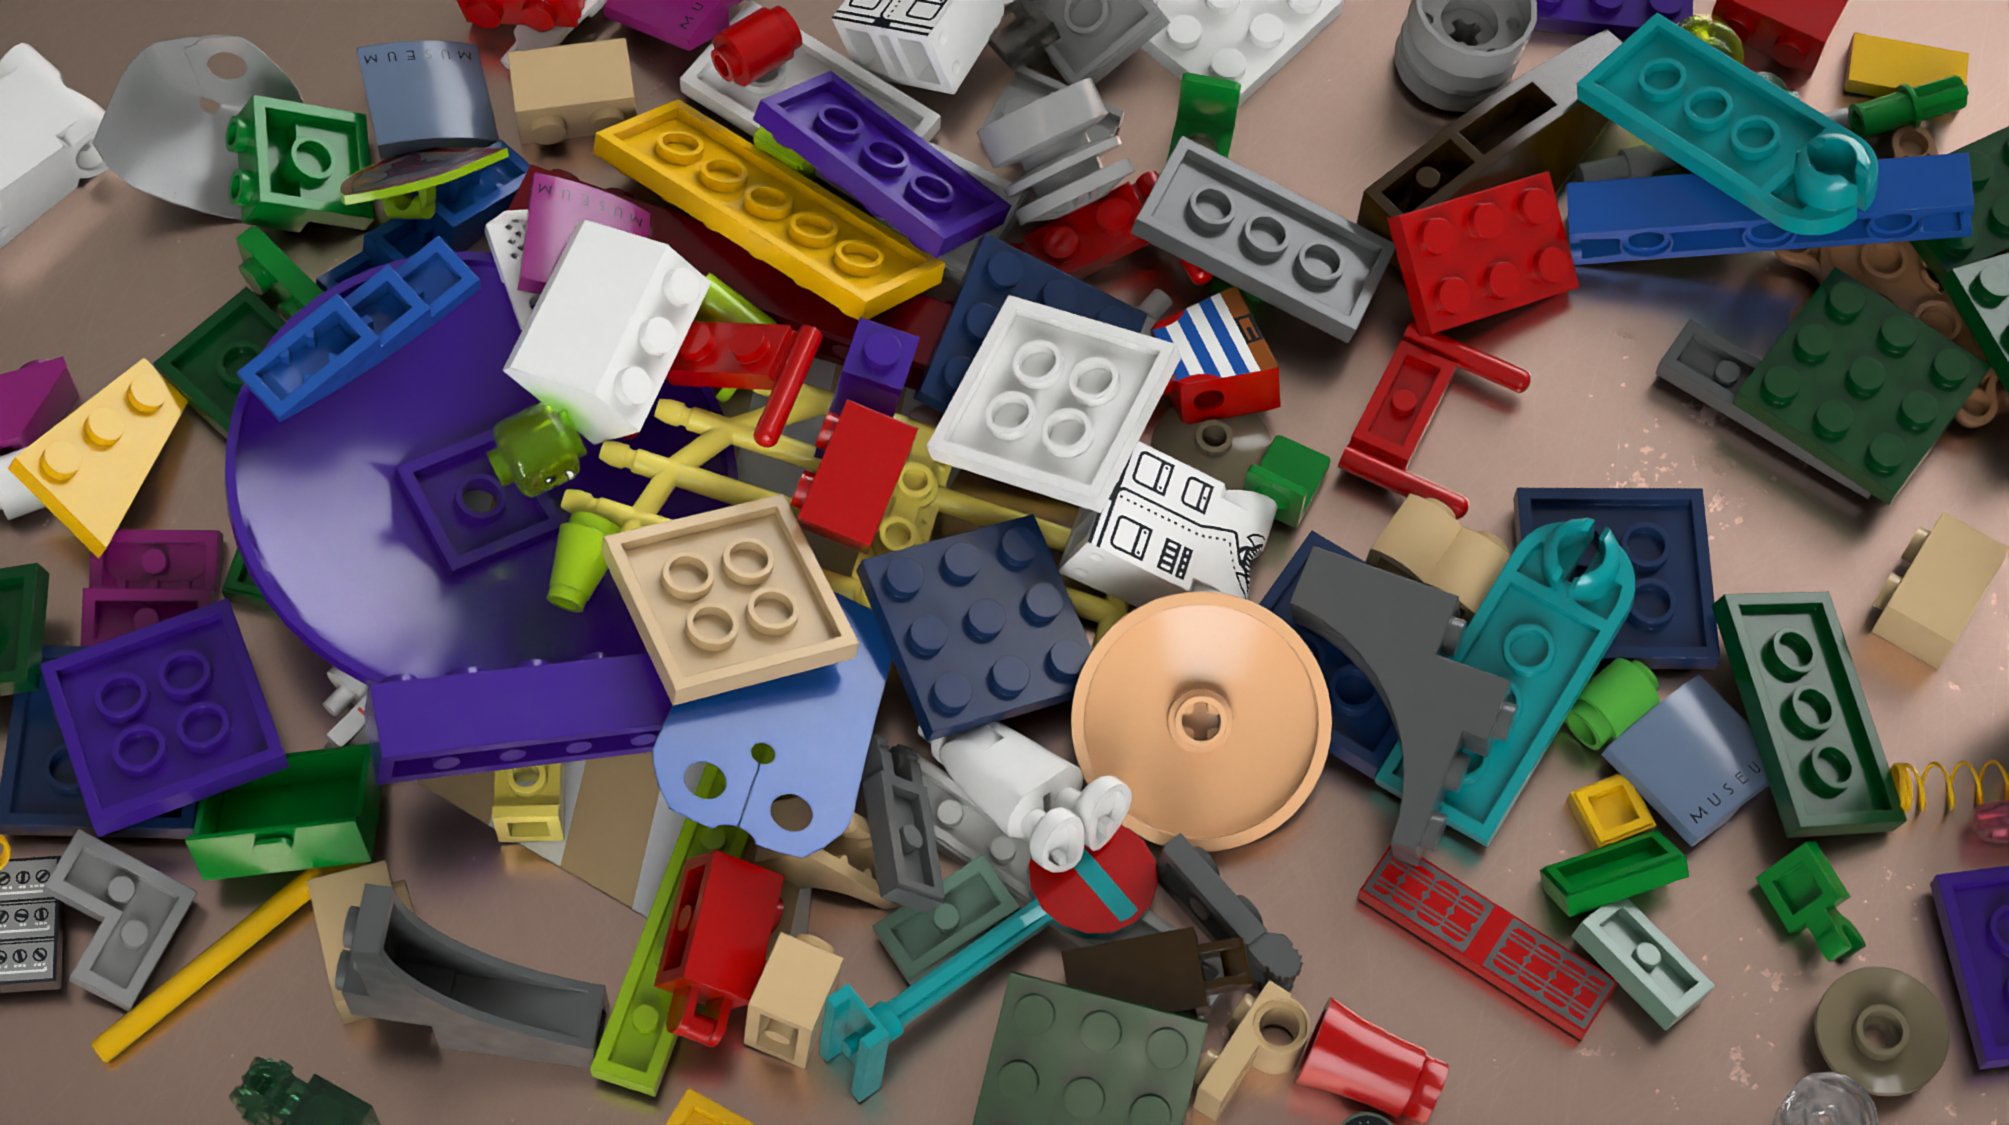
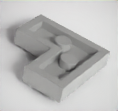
M78 829L43 890L44 893L102 922L72 972L69 981L129 1012L198 891Z

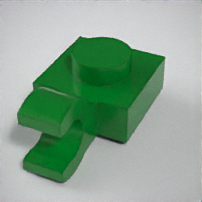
M1805 842L1755 877L1789 933L1801 932L1808 927L1819 950L1828 962H1832L1838 957L1846 960L1866 947L1865 941L1857 928L1836 908L1851 896L1817 842Z

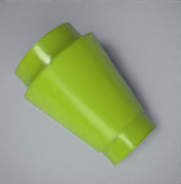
M584 511L572 512L568 523L560 525L549 584L550 589L546 597L550 603L567 611L583 612L586 602L590 599L608 570V566L601 553L604 536L620 533L617 525L601 516Z

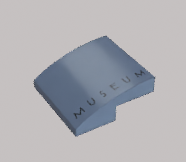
M420 40L356 48L380 158L435 147L487 148L500 141L476 44Z
M1700 675L1688 681L1652 708L1615 739L1601 754L1691 847L1728 822L1741 805L1770 785L1751 726Z

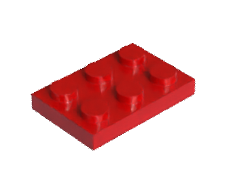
M1549 171L1387 218L1419 336L1441 332L1580 288Z

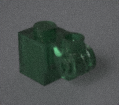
M255 1057L249 1065V1070L241 1077L242 1084L235 1086L229 1095V1099L236 1105V1110L242 1115L241 1118L250 1125H257L258 1122L264 1125H270L271 1122L276 1125H381L372 1105L315 1073L310 1081L306 1083L292 1073L294 1068L283 1060L276 1062L270 1058L266 1060L261 1057Z

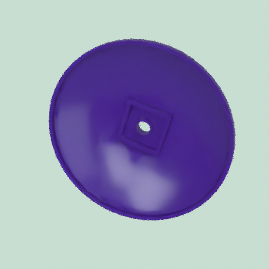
M455 252L480 279L481 289L382 362L284 421L279 422L243 383L231 416L225 451L224 485L228 516L236 545L250 576L266 602L279 618L312 651L340 671L369 686V684L379 683L382 679L396 674H412L417 678L445 676L454 669L467 666L480 667L484 671L512 668L515 664L530 659H542L548 661L549 664L576 661L580 657L594 652H608L615 657L641 654L646 650L609 568L590 599L586 602L583 612L564 610L546 599L550 589L549 584L559 527L562 523H568L571 513L561 508V502L566 489L582 490L591 493L594 498L604 497L632 507L651 479L632 473L629 468L619 469L600 460L599 454L603 442L595 445L503 371L522 330L519 327L507 289L501 281L491 252ZM409 258L373 267L340 282L320 294L294 314L271 338L263 351L338 293L344 299L389 264L395 270ZM664 380L637 437L632 440H624L619 437L609 441H618L630 445V448L633 450L640 448L669 458L698 438L700 434L688 431L682 425L675 427L666 424L654 417L660 398L683 402L688 408L695 406L723 416L724 414L711 387L673 386L668 380ZM728 446L699 468L738 480L734 446ZM573 470L576 475L567 482V477L563 471ZM536 476H537L536 481H537V485H538L537 487L534 486V479H535ZM556 476V480L552 483H545L547 477ZM555 485H559V486H557V487H555V488H553V489H551V490H548L549 488H551V487H553V486H555ZM675 487L657 515L675 520L733 505ZM482 490L494 497L497 506L488 512H476L465 505L462 497L470 491Z

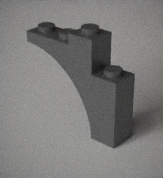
M1313 546L1290 601L1293 622L1305 626L1327 639L1346 654L1365 674L1387 708L1398 735L1404 763L1403 795L1399 818L1391 840L1393 858L1418 867L1424 849L1435 852L1442 838L1448 815L1439 811L1447 790L1458 793L1465 779L1471 756L1462 753L1463 749L1489 757L1495 739L1506 742L1518 711V705L1510 703V680L1444 658L1445 655L1451 657L1457 655L1467 627V621L1459 618V596Z
M365 883L360 907L350 906L346 916L343 945L345 948H350V950H342L335 977L336 990L342 991L351 1015L432 1026L439 1048L587 1069L591 1068L607 1025L610 1009L605 985L537 971L471 948L436 930L417 917L400 900L393 887Z

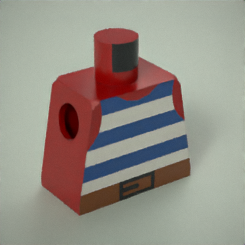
M1236 286L1158 321L1150 329L1151 337L1175 343L1178 346L1181 359L1162 396H1169L1181 422L1190 425L1211 419L1218 420L1281 407L1279 366Z

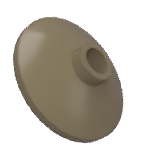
M1173 406L1157 423L1153 431L1150 447L1225 483L1226 490H1243L1246 473L1250 465H1260L1272 443V439L1266 425L1256 413L1218 420L1211 419L1189 425L1181 422ZM1217 437L1223 440L1224 443L1213 447L1207 445L1203 438Z
M1872 966L1855 969L1842 975L1824 993L1815 1015L1817 1044L1828 1066L1847 1084L1872 1095L1900 1096L1920 1089L1938 1073L1948 1053L1950 1041L1949 1026L1939 1001L1923 983L1909 974L1896 969ZM1867 1030H1877L1882 1033L1886 1039V1047L1878 1048L1872 1045L1867 1040L1865 1032Z

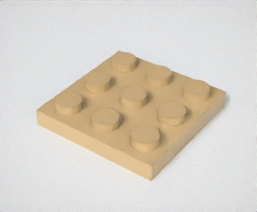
M784 494L604 536L601 553L673 706L854 659L856 656L859 642Z

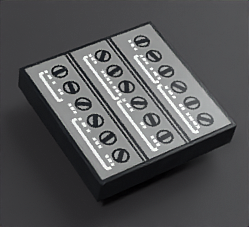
M61 856L9 859L8 864L0 871V993L61 989L64 902L43 892L44 886Z

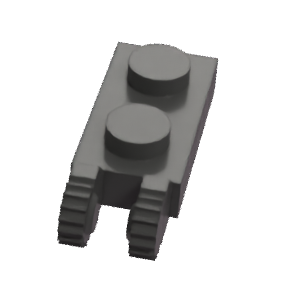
M872 734L861 780L863 781L867 821L870 827L880 898L929 913L943 904L945 894L927 787L923 786L920 764L917 763L919 757L916 756L917 752L913 751V748L903 744L892 746L889 750L890 746H888V741L884 737Z
M1181 833L1163 845L1156 863L1157 877L1160 885L1211 942L1231 938L1245 939L1253 987H1258L1259 993H1261L1269 980L1286 991H1291L1296 977L1299 976L1302 970L1303 962H1301L1302 955L1298 954V949L1295 950L1292 947L1293 943L1284 934L1267 932V929L1263 926L1262 917L1255 905L1243 895L1236 896L1220 878L1219 869L1215 861L1204 849L1198 846L1193 847Z

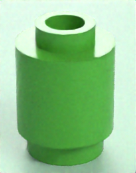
M1616 658L1587 683L1565 722L1571 732L1585 746L1593 750H1599L1605 744L1610 745L1636 721L1660 703L1657 693L1659 690L1658 680L1643 663L1636 660L1630 662L1623 658Z

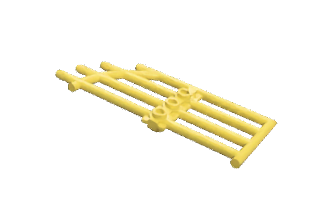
M803 383L785 426L820 415L827 416L835 393ZM751 389L755 393L768 398L772 390ZM660 398L654 417L675 427L682 425L686 427V430L700 434V436L669 458L640 448L633 450L630 448V445L618 441L604 440L599 454L600 460L619 469L629 468L632 473L650 478L651 481L632 507L604 497L594 498L591 493L582 490L566 489L561 502V508L571 514L574 511L596 514L613 522L619 527L620 532L672 520L659 516L657 513L675 487L731 505L779 495V493L699 468L730 445L817 472L821 459L814 457L817 448L815 445L785 435H780L777 444L773 447L765 448L758 445L754 440L753 433L765 406L732 417H726L695 406L688 408L685 406V403L677 400ZM895 413V419L919 429L868 555L862 552L858 553L851 577L821 568L833 592L845 596L871 610L872 608L856 572L860 562L867 558L929 542L938 512L984 527L1028 516V514L945 488L952 466L932 460L926 447L937 426ZM785 496L790 505L792 497ZM790 505L796 519L798 520V516L801 509ZM1035 517L1047 546L1064 552L1072 528ZM1065 586L1078 617L1098 623L1092 644L1093 649L1108 629L1123 616L1127 615L1130 604L1106 594L1104 599Z

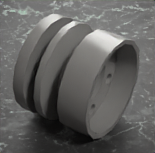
M1412 0L1408 9V15L1403 22L1401 32L1395 43V65L1403 83L1420 100L1441 110L1468 112L1510 83L1537 22V1Z
M1092 78L1081 80L1001 117L976 132L993 168L1005 167L1019 162L1022 164L1025 174L1004 189L1006 197L1011 198L1032 188L1037 196V200L1014 212L1020 226L1032 221L1055 220L1108 195L1124 177L1135 172L1129 158L1105 168L1101 164L1099 156L1122 144L1119 136L1106 137L1091 142L1086 132L1108 114Z

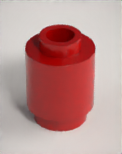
M775 6L772 9L762 7L714 36V50L711 51V59L715 69L724 80L728 82L734 81L736 84L746 87L790 61L794 57V51L802 46L801 32L794 18L783 7Z

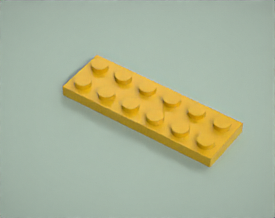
M679 99L603 129L595 134L593 154L614 166L618 172L633 178L657 193L664 201L676 205L703 222L708 229L722 234L747 250L754 258L765 261L792 278L797 285L811 290L838 307L843 314L858 321L860 317L868 320L942 282L946 262L919 250L907 238L768 153L755 148V145Z

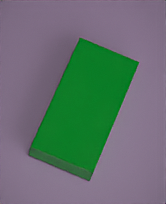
M1653 830L1545 866L1543 869H1540L1543 890L1571 917L1689 877L1687 857L1659 830Z

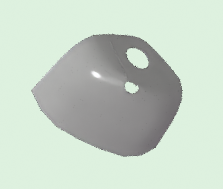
M221 34L169 39L152 44L142 50L130 62L111 96L92 144L106 166L133 188L176 205L242 221L241 206L232 205L229 200L230 180L233 172L239 169L238 153L229 152L226 148L225 136L229 120L232 116L239 114L252 95L298 103L304 102L297 86L282 69L263 51L245 38ZM221 52L238 55L244 60L246 71L241 77L235 79L220 78L209 70L207 64L209 58ZM203 97L205 99H212L219 102L221 106L217 112L207 113L200 108V99Z

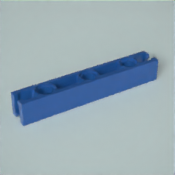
M1969 152L1877 159L1878 188L1870 207L1865 212L1857 207V219L1841 230L1824 235H1800L1783 230L1694 173L1567 183L1569 240L1574 265L1970 237L1972 233L1971 215L1974 213V197Z

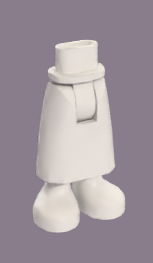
M998 721L929 741L932 744L931 755L945 767L948 774L962 791L1007 836L1015 838L1026 836L1030 840L1029 850L1032 859L1052 873L1065 872L1074 868L1081 860L1084 845L1092 851L1100 850L1121 826L1130 809L1132 800L1131 789L1117 777L1101 776L1089 783L1080 792L1083 785V773L1079 767ZM919 725L918 734L925 739L922 729Z

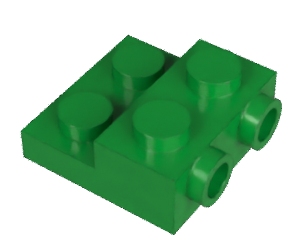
M252 95L239 114L231 117L226 129L225 143L229 152L238 153L239 169L233 172L230 180L229 200L232 205L241 206L242 224L300 233L308 222L366 230L374 221L373 201L345 205L341 202L339 186L347 177L370 166L366 114Z

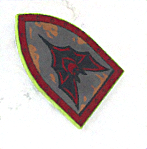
M430 148L396 155L361 169L347 177L339 186L341 202L349 205L381 199L389 218L430 219L433 217L436 209V185L452 181L509 157L508 149ZM414 191L419 193L412 201L402 195Z

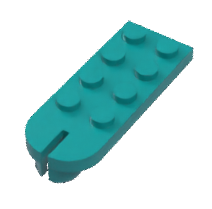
M1659 13L1652 16L1577 83L1578 100L1774 225L1788 232L1811 236L1824 235L1841 230L1857 219V207L1865 212L1876 196L1878 188V161L1875 152L1863 138Z
M1591 518L1551 523L1528 534L1512 553L1466 628L1457 655L1455 657H1448L1450 660L1510 680V703L1518 705L1517 715L1507 741L1503 742L1495 739L1489 757L1463 749L1462 753L1471 756L1465 779L1458 793L1447 790L1439 811L1448 815L1446 823L1448 826L1487 848L1624 624L1633 605L1635 594L1634 569L1628 555L1618 544L1611 529L1607 526L1599 537L1598 551L1585 573L1581 577H1575L1572 583L1568 581L1594 538L1595 520ZM1398 739L1375 776V783L1402 799L1404 763Z

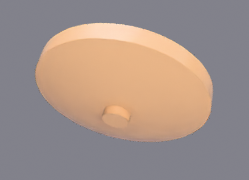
M1199 591L1168 595L1152 600L1123 616L1099 639L1088 655L1079 674L1072 700L1071 736L1077 762L1087 785L1101 776H1114L1125 783L1131 789L1132 800L1130 809L1121 825L1131 829L1138 836L1161 846L1181 833L1193 847H1201L1206 852L1221 851L1251 843L1272 832L1299 809L1314 789L1327 759L1331 741L1332 716L1329 693L1323 673L1307 644L1284 620L1268 609L1241 597L1218 592Z

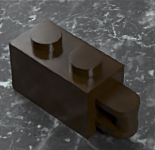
M1193 926L1061 951L1067 985L1197 1019L1198 1016L1212 1014L1209 996L1253 986L1245 939L1231 938L1199 944ZM1221 957L1224 977L1206 980L1202 960Z

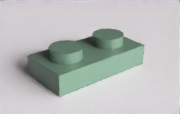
M984 854L942 880L945 900L941 906L929 913H924L903 905L873 925L875 934L909 985H912L1020 910L1019 905Z
M1628 898L1601 906L1584 919L1571 935L1665 1031L1701 1003L1715 987Z

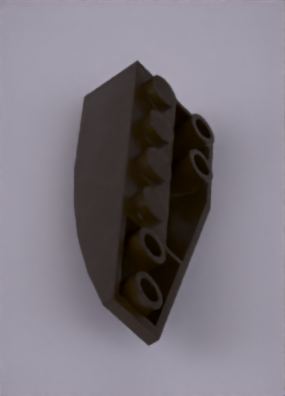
M1606 29L1536 66L1486 98L1365 189L1356 224L1393 242L1387 218L1547 171L1550 173L1556 196L1575 171L1576 165L1581 163L1611 122L1610 119L1578 100L1577 83L1623 42ZM1395 250L1390 262L1401 271Z

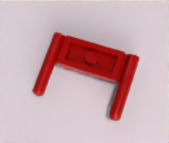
M1148 171L1142 174L1135 183L1130 184L1128 181L1111 190L1108 195L1023 236V242L1019 244L1011 243L1009 245L1081 280L1150 244L1130 232L1159 175L1156 171ZM1179 258L1194 284L1205 285L1213 278L1212 274Z
M1411 320L1403 339L1399 342L1360 418L1349 444L1340 458L1338 468L1406 498L1411 493L1424 499H1437L1453 511L1456 520L1461 519L1467 514L1469 509V501L1465 496L1410 473L1406 469L1457 367L1516 393H1522L1528 389L1531 383V375L1523 368L1440 332L1419 336L1416 323Z
M693 321L665 380H668L673 386L772 390L753 433L754 440L758 445L770 448L775 446L780 438L823 339V335L818 329L808 325H803L798 331H794L790 325ZM639 432L620 438L632 440L637 437Z

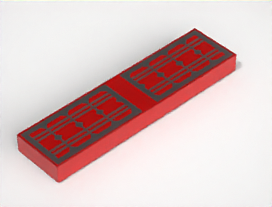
M1391 845L1359 890L1357 898L1580 1040L1583 1039L1618 984L1610 975L1421 857L1418 867L1393 858Z

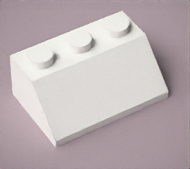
M586 219L579 221L525 324L503 371L594 445L602 443L604 440L609 441L640 432L712 282L668 244Z

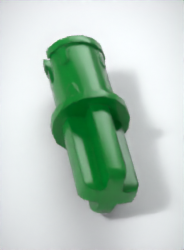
M1956 75L1915 87L1904 83L1896 87L1895 93L1863 103L1851 104L1848 109L1849 123L1853 133L1864 140L1870 136L1907 125H1912L1915 129L1920 127L1921 122L1965 108L1969 91L1961 77Z

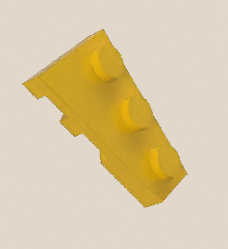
M143 358L15 456L8 470L99 559L133 502L185 409L188 400Z

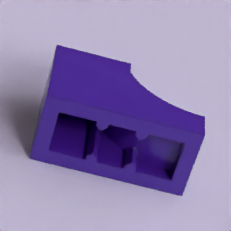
M860 317L829 411L841 415L845 402L848 399L894 418L920 337ZM816 448L814 457L822 460L825 451Z

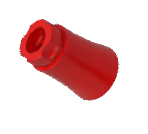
M1330 997L1310 1036L1297 1069L1294 1083L1329 1091L1356 1100L1397 1118L1402 1113L1412 1120L1425 1124L1442 1092L1449 1072V1064L1426 1055L1427 1050L1386 1031L1362 1018L1333 997Z

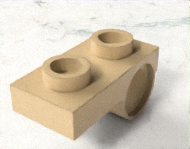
M1269 980L1257 999L1248 993L1243 997L1227 1024V1028L1234 1031V1034L1222 1052L1212 1046L1197 1067L1194 1083L1199 1085L1193 1105L1194 1109L1216 1122L1252 1066L1268 1074H1282L1290 1071L1299 1063L1306 1046L1311 1025L1307 1011L1298 1001L1291 998V993ZM1272 1024L1283 1026L1292 1034L1294 1041L1285 1046L1273 1045L1263 1038L1260 1029Z

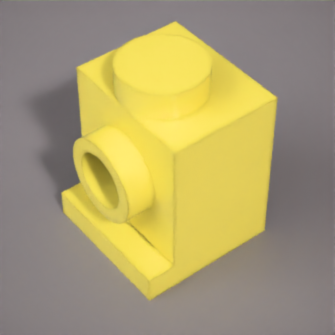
M564 763L495 771L492 820L499 842L564 841L566 773ZM526 781H537L535 784L528 787H523L516 783Z

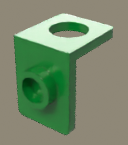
M1189 72L1183 73L1177 117L1166 163L1181 136L1188 139H1207L1215 146L1218 154L1228 158L1241 91L1240 83Z
M1277 435L1274 437L1260 465H1250L1246 473L1243 490L1263 494L1274 500L1278 506L1274 519L1297 529L1329 469L1331 460L1320 452L1282 435Z

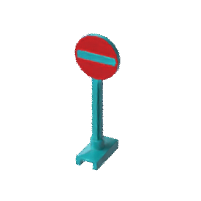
M1121 825L1100 850L1092 851L1084 845L1081 860L1074 868L1065 872L1052 873L1037 864L1031 856L1027 868L1029 895L1033 901L887 1003L879 1001L868 1008L848 983L828 996L825 1002L819 1054L826 1063L841 1052L846 1055L855 1066L851 1093L860 1103L881 1088L888 1044L904 1033V1026L1047 926L1053 925L1062 932L1084 939L1112 938L1133 929L1150 911L1158 886L1156 861L1144 840L1131 829Z

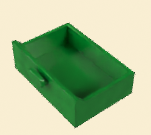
M360 744L285 753L289 768L199 800L193 835L186 836L185 842L203 881L371 862L383 784L376 785L370 745Z

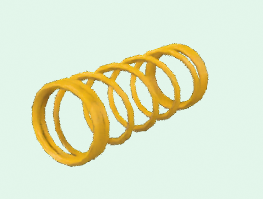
M1991 759L1987 761L1982 767L1979 776L1975 768L1968 761L1964 760L1956 764L1950 777L1946 769L1936 761L1928 764L1921 778L1917 770L1907 762H1900L1899 764L1895 762L1890 768L1901 801L1900 806L1903 808L1904 813L1910 810L1913 797L1912 782L1907 767L1912 770L1919 787L1918 805L1922 813L1926 809L1925 779L1929 769L1933 766L1939 767L1945 776L1948 785L1947 804L1951 812L1955 808L1954 777L1958 768L1962 765L1968 766L1974 775L1977 784L1976 804L1980 811L1984 807L1982 780L1986 768L1991 764L1997 765L2003 774L2006 783L2005 804L2009 805V772L2007 774L2004 767L1997 760Z

